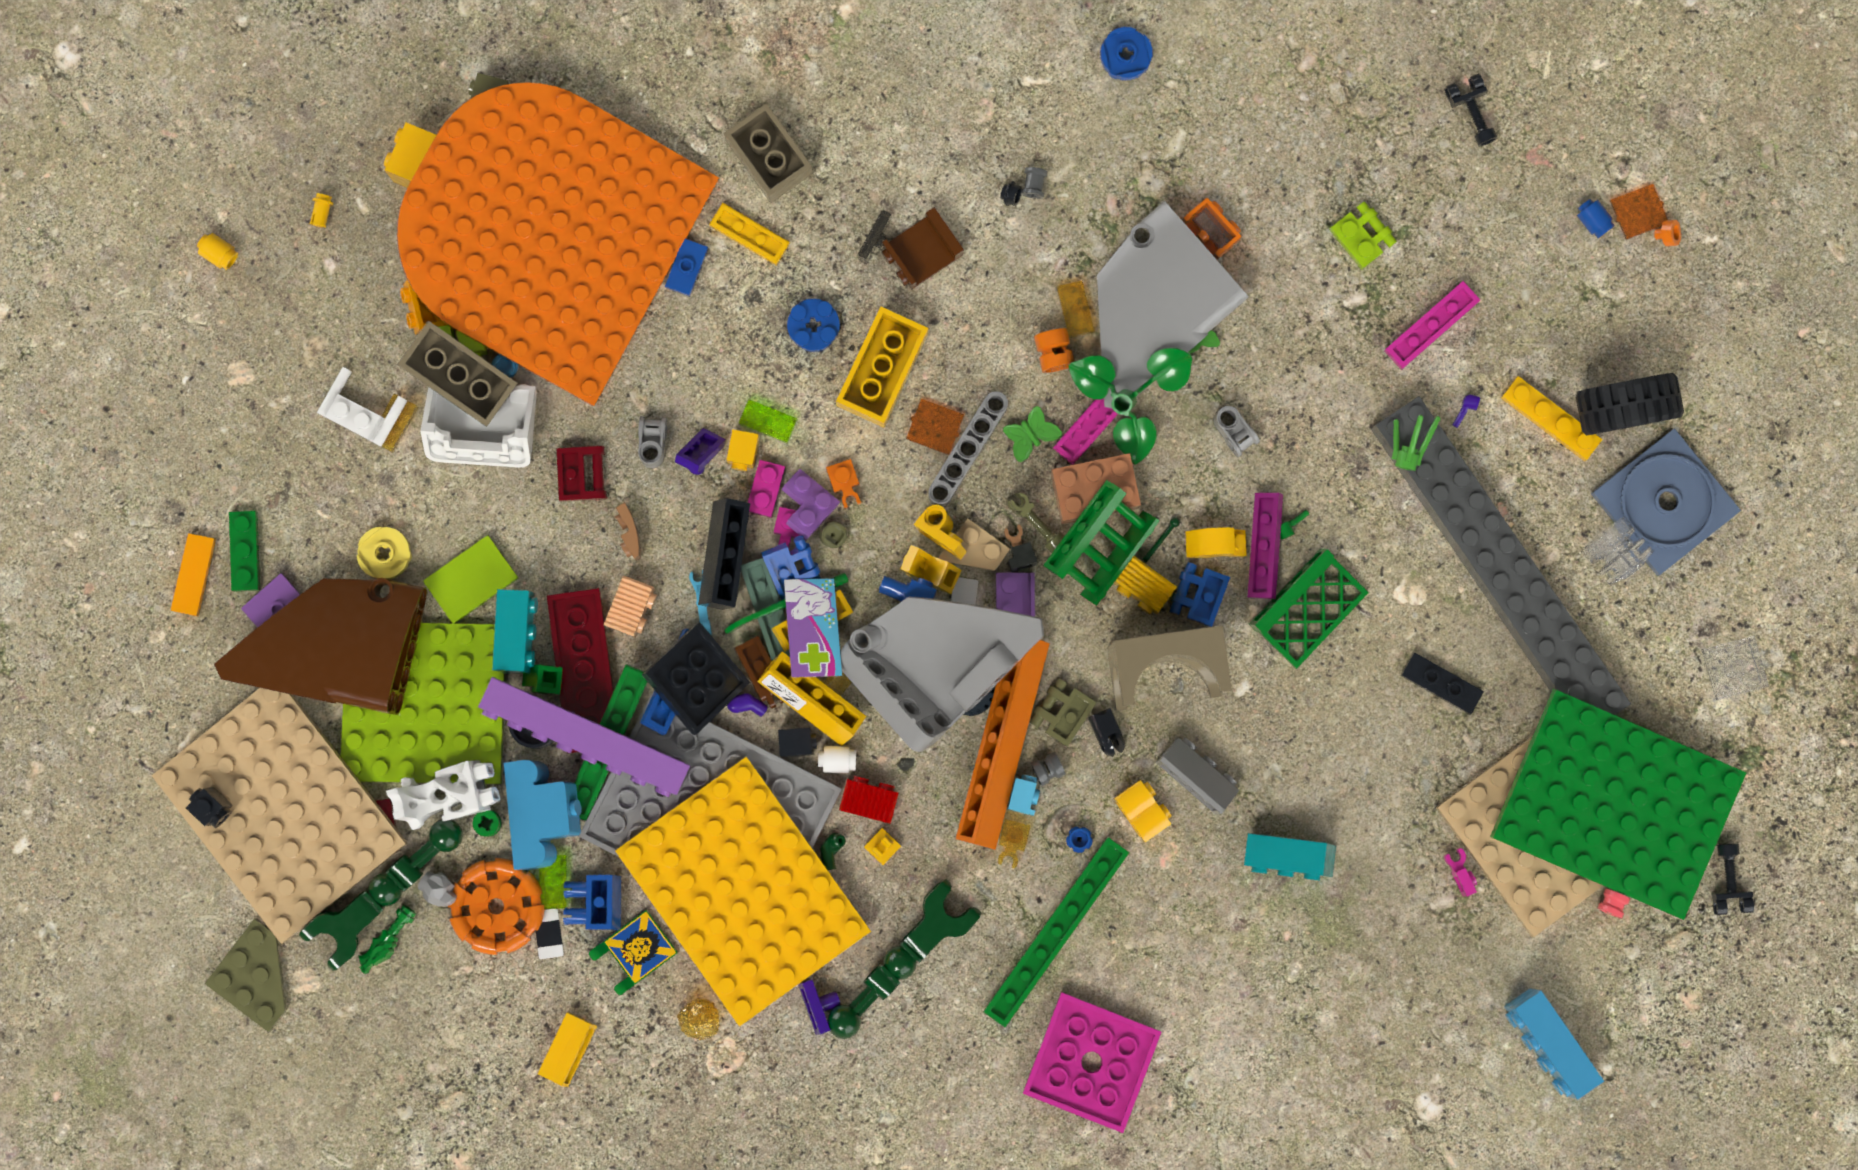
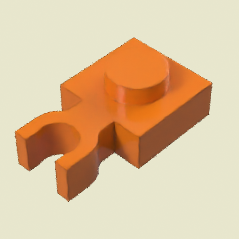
M851 459L826 467L834 493L840 491L843 493L842 503L844 509L848 508L846 499L850 496L856 499L857 505L861 504L858 494L852 488L858 486L859 482Z

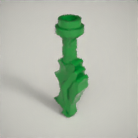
M403 904L401 908H398L396 910L397 918L389 929L382 930L379 937L372 938V944L367 953L358 955L361 965L359 968L363 974H368L373 966L390 959L394 954L398 933L405 923H412L415 920L416 912L410 907Z

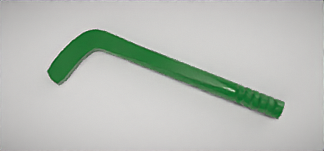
M845 573L833 577L835 588L849 582ZM786 599L736 621L724 629L725 633L730 634L753 620L786 608Z

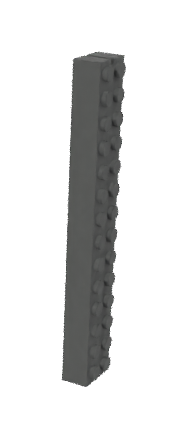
M1420 396L1371 429L1390 458H1392L1395 419L1399 420V451H1401L1402 446H1410L1419 415L1423 416V421L1415 447L1418 451L1435 418ZM1438 424L1422 457L1420 466L1416 467V471L1398 467L1397 469L1550 692L1556 689L1616 715L1631 705L1630 701Z

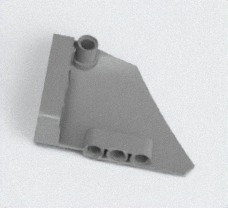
M1165 201L1132 228L1130 235L1097 275L1101 356L1109 359L1115 367L1116 377L1111 384L1115 386L1116 392L1123 389H1129L1133 392L1154 376L1148 371L1147 362L1156 351L1164 348H1178L1189 352L1208 335V332L1249 298ZM1141 228L1148 230L1150 233L1149 240L1145 243H1138L1135 240V233ZM1110 388L1107 396L1104 398V405L1107 408H1112L1111 402L1113 398L1111 397L1112 392Z
M908 597L870 624L852 632L850 640L840 649L841 668L843 673L912 750L922 752L934 745L965 712L976 706L1044 636L1042 618L965 603Z

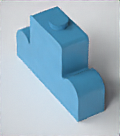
M520 760L504 763L514 870H530L551 866L557 858V850L554 844L551 843V840L578 836L581 833L579 817L581 814V804L577 797L576 784L562 781L545 784L549 778V770L541 761Z

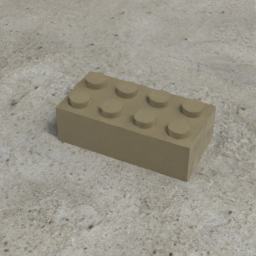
M430 321L426 322L397 363L400 368L486 427L517 385V382Z

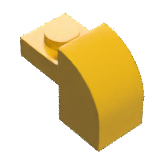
M1220 527L1185 531L1187 558L1247 556L1245 530Z
M912 545L904 556L903 564L900 568L907 576L918 580V578L925 579L933 583V588L952 594L962 571L953 564L933 557Z

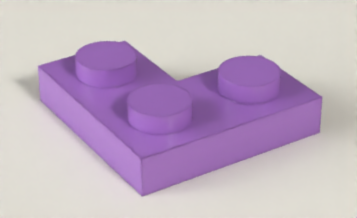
M801 469L782 488L783 492L800 505L786 524L797 534L802 535L806 541L840 503L839 500Z

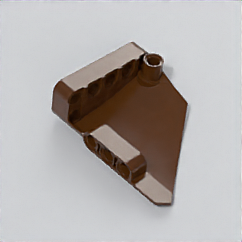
M323 578L251 632L220 658L214 666L221 680L334 704L342 703L398 715L402 708L425 608L427 589L426 587L387 580L385 578H378L376 580ZM388 585L389 594L382 598L380 595L381 588Z

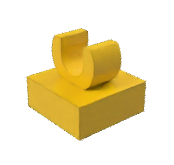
M883 828L864 846L882 865L901 847Z

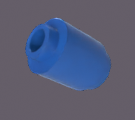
M1590 198L1578 207L1580 213L1576 216L1591 235L1595 234L1599 238L1615 226L1611 221L1613 218L1599 200L1593 202Z

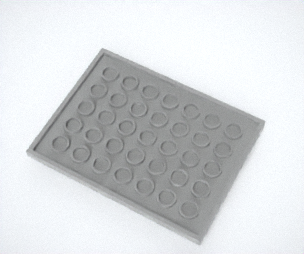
M651 693L629 738L690 765L677 795L671 793L670 797L664 796L656 792V786L646 782L645 786L631 781L632 775L622 771L620 775L611 772L578 836L618 856L615 850L747 757L813 848L842 789L710 722L698 734L692 735L675 715L667 734L661 735L640 723L653 695Z

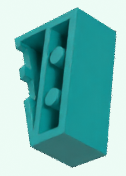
M1248 833L1244 866L1252 867L1251 872L1267 874L1268 869L1278 870L1277 875L1294 877L1295 872L1304 874V879L1320 881V876L1333 877L1336 845Z

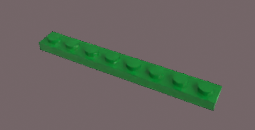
M1109 837L1105 839L983 1012L1003 1027L1008 1025L1130 852Z

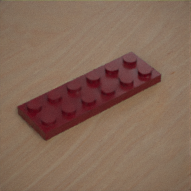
M600 588L547 595L556 667L563 668L559 694L561 707L600 724L614 692ZM572 749L571 753H578V751Z

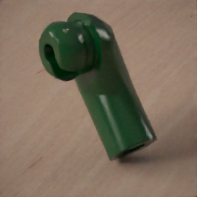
M833 833L829 835L820 846L821 860L827 870L836 869L834 855L846 843V839L842 834Z

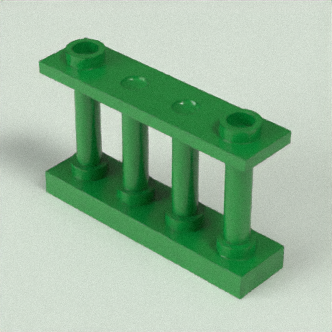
M1108 480L1105 481L1043 565L1061 579H1064L1067 574L1085 587L1080 595L1096 606L1106 596L1107 591L1159 523L1156 517L1144 510L1138 515L1123 503L1122 499L1127 493ZM1114 510L1132 523L1124 536L1120 535L1106 523ZM1099 531L1116 544L1108 558L1090 545V542ZM1082 553H1085L1101 566L1092 579L1074 566Z

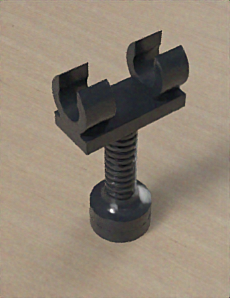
M1478 73L1471 76V79H1468L1472 92L1461 96L1456 83L1446 86L1444 90L1451 108L1464 103L1467 104L1466 106L1478 130V134L1474 136L1478 147H1482L1497 140L1498 137L1494 128L1486 127L1485 120H1483L1484 118L1475 99L1484 96L1487 92L1484 81Z
M1739 844L1717 845L1718 856H1722L1725 860L1726 889L1728 890H1726V893L1712 894L1714 915H1727L1726 899L1739 898L1741 913H1754L1753 892H1738L1736 887L1737 879H1735L1736 868H1734V859L1740 854Z

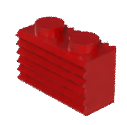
M854 776L853 780L847 779L839 811L891 824L899 795L898 792H894L895 786L881 782L879 787L868 785L869 779Z

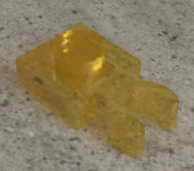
M1008 819L1004 820L998 845L1005 846V851L998 856L999 865H1002L1005 856H1010L1013 859L1011 868H1016L1018 864L1016 850L1025 851L1031 825Z

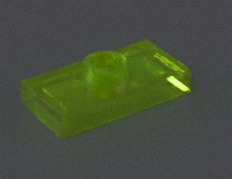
M557 855L555 862L551 866L539 868V885L543 893L540 894V899L544 909L567 908V898L564 897V891H567V888H564V882L567 881V855Z

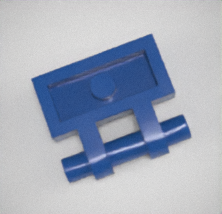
M802 535L794 538L796 548L789 551L785 542L761 552L781 600L785 599L784 580L821 579L819 575L820 568L811 556V546L809 543H806ZM802 559L804 568L797 570L794 562Z
M1187 562L1185 570L1180 573L1179 579L1181 581L1176 594L1173 593L1170 600L1173 603L1169 612L1179 615L1182 606L1188 607L1190 610L1187 619L1212 627L1230 577L1207 568L1204 569L1202 577L1194 575L1197 565ZM1190 584L1198 586L1193 600L1186 597Z

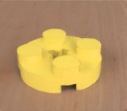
M375 527L367 531L361 537L358 544L357 561L359 566L366 574L377 579H393L398 577L406 570L412 558L408 540L401 532L393 528ZM380 547L384 549L390 548V557L387 560L384 558L378 559L377 556L380 554L378 549Z

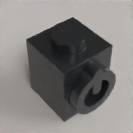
M214 787L197 789L190 796L189 800L191 802L186 807L204 826L212 825L216 829L231 815L232 811L230 808L233 805Z

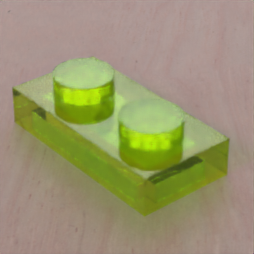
M748 399L739 420V425L788 444L797 423V418Z

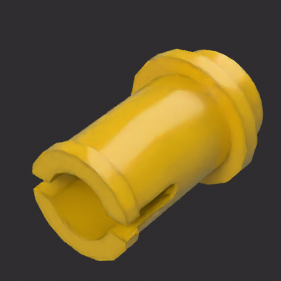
M316 193V198L312 199L314 207L311 221L309 222L310 225L326 228L330 205L333 206L331 196Z

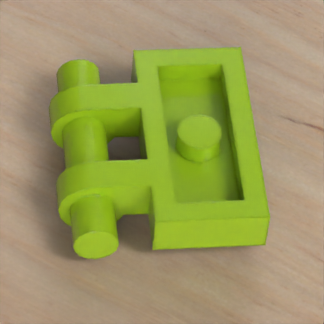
M1365 201L1357 206V209L1363 215L1357 220L1350 212L1329 229L1361 270L1383 254V251L1378 246L1380 242L1384 241L1389 248L1397 243V240L1391 234L1393 231L1389 226H1384L1376 216L1378 214L1374 208H1370ZM1367 223L1377 232V235L1373 238L1363 227Z

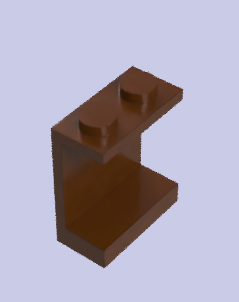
M935 207L926 212L924 219L890 242L887 239L882 242L884 250L881 251L889 265L893 263L898 269L896 275L903 286L908 284L911 290L964 255V249Z

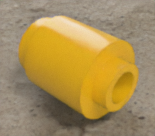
M214 233L203 235L197 244L199 248L198 254L219 269L223 267L228 270L238 257L235 247Z

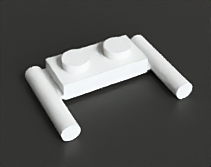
M342 367L317 413L382 447L407 400L398 396L386 418L381 417L339 395L352 373L350 370Z

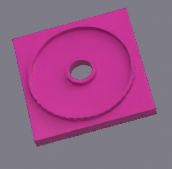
M1061 992L1022 1093L1124 1133L1162 1032ZM1087 1052H1095L1101 1058V1066L1094 1072L1086 1071L1082 1066V1057Z

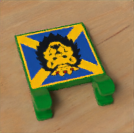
M645 910L622 927L621 930H618L592 949L588 954L593 961H596L608 951L611 952L628 976L614 987L615 992L620 996L678 952L648 911Z

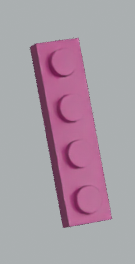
M1462 281L1389 345L1384 352L1402 370L1472 309L1480 299Z

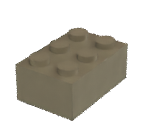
M767 103L724 132L725 141L770 204L813 174L811 164Z

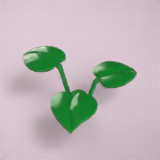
M1164 348L1156 351L1147 362V369L1154 376L1134 392L1129 389L1116 392L1115 386L1111 384L1116 377V370L1112 362L1104 356L1091 355L1071 362L1068 367L1074 383L1084 395L1095 400L1103 399L1107 396L1110 388L1112 392L1111 397L1113 398L1111 402L1112 409L1117 414L1131 417L1123 418L1117 422L1113 429V438L1119 450L1124 454L1130 453L1131 461L1136 465L1151 452L1157 438V430L1153 421L1148 417L1137 419L1136 414L1131 412L1137 403L1136 396L1156 380L1159 387L1165 391L1174 392L1180 390L1190 378L1193 358L1191 354L1178 348Z

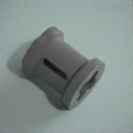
M1026 167L1024 170L1026 174L1025 186L1021 190V195L1033 199L1044 198L1042 189L1044 177H1047L1048 171L1036 167Z

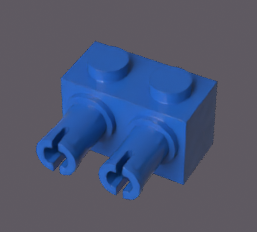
M884 576L879 588V593L900 602L908 597L934 599L936 596V589L933 588V583L922 578H918L917 581L911 580L910 583L905 584Z
M586 875V881L564 882V888H572L570 891H564L565 898L586 897V908H564L563 915H572L571 918H563L564 925L586 924V929L621 930V876Z

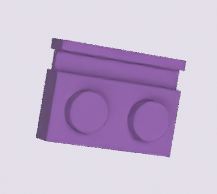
M996 573V609L1035 617V573Z

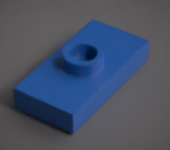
M684 239L675 258L665 288L690 297L706 257L708 247Z

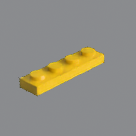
M1519 376L1515 378L1501 397L1502 400L1583 461L1588 460L1603 440L1596 434L1586 436L1582 432L1579 421Z

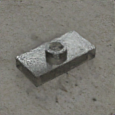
M883 210L878 216L858 252L860 262L867 265L876 247L881 249L882 242L887 238V235L884 233L892 220V214Z

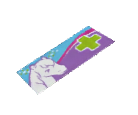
M834 578L784 580L791 676H842Z

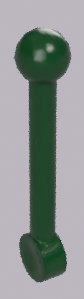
M1177 517L1171 518L1170 525L1142 559L1147 563L1173 528L1180 525V520Z

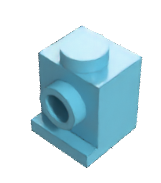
M1022 774L1021 779L1015 778L1008 810L1034 816L1035 810L1030 808L1031 804L1037 805L1040 790L1035 789L1038 778Z

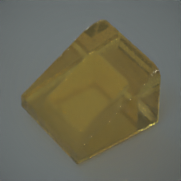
M843 671L842 676H828L823 682L840 696L852 684Z

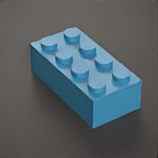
M1529 988L1504 1006L1508 1012L1505 1014L1507 1020L1514 1028L1518 1027L1523 1033L1521 1040L1529 1050L1533 1049L1539 1057L1536 1059L1538 1065L1545 1073L1549 1072L1554 1078L1552 1085L1560 1095L1564 1094L1566 1097L1578 1100L1604 1082L1541 990Z

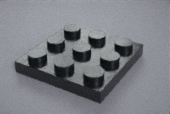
M700 622L695 623L642 674L692 735L698 734L750 683Z

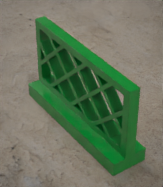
M1320 548L1276 594V599H1272L1249 625L1256 632H1259L1297 669L1369 592L1334 558V555L1328 549ZM1330 565L1338 571V582H1325V571ZM1320 577V583H1314ZM1338 585V601H1325V586ZM1343 585H1352L1359 594L1352 601H1343ZM1310 586H1320V601H1307V590ZM1302 596V602H1296ZM1320 604V620H1307V605ZM1325 604H1338V616L1334 620H1325ZM1292 605H1302V620L1289 621L1288 610ZM1284 615V621H1278ZM1302 623V639H1289V624ZM1307 623H1320V635L1316 639H1307ZM1274 624H1284V639H1274L1268 633ZM1289 642H1302V654L1296 660L1289 654Z

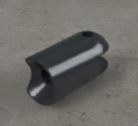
M1111 708L1088 717L1103 753L1113 757L1115 754L1114 747L1118 752L1122 753L1125 749V739Z

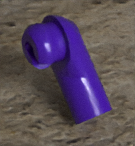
M745 693L737 695L727 705V708L733 713L751 710L762 717L767 711L768 706L752 695Z

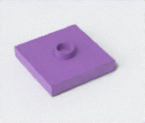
M280 573L241 609L259 627L301 594Z

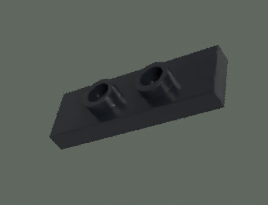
M1415 652L1412 653L1400 675L1469 715H1472L1484 693L1481 689Z

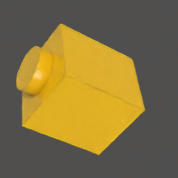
M732 429L726 459L728 464H732V469L747 471V468L754 469L760 439L759 434Z

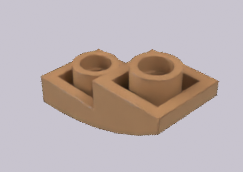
M624 502L616 507L619 514L615 516L623 530L629 529V531L621 535L624 542L620 546L628 558L633 556L637 561L641 559L640 537L634 518Z

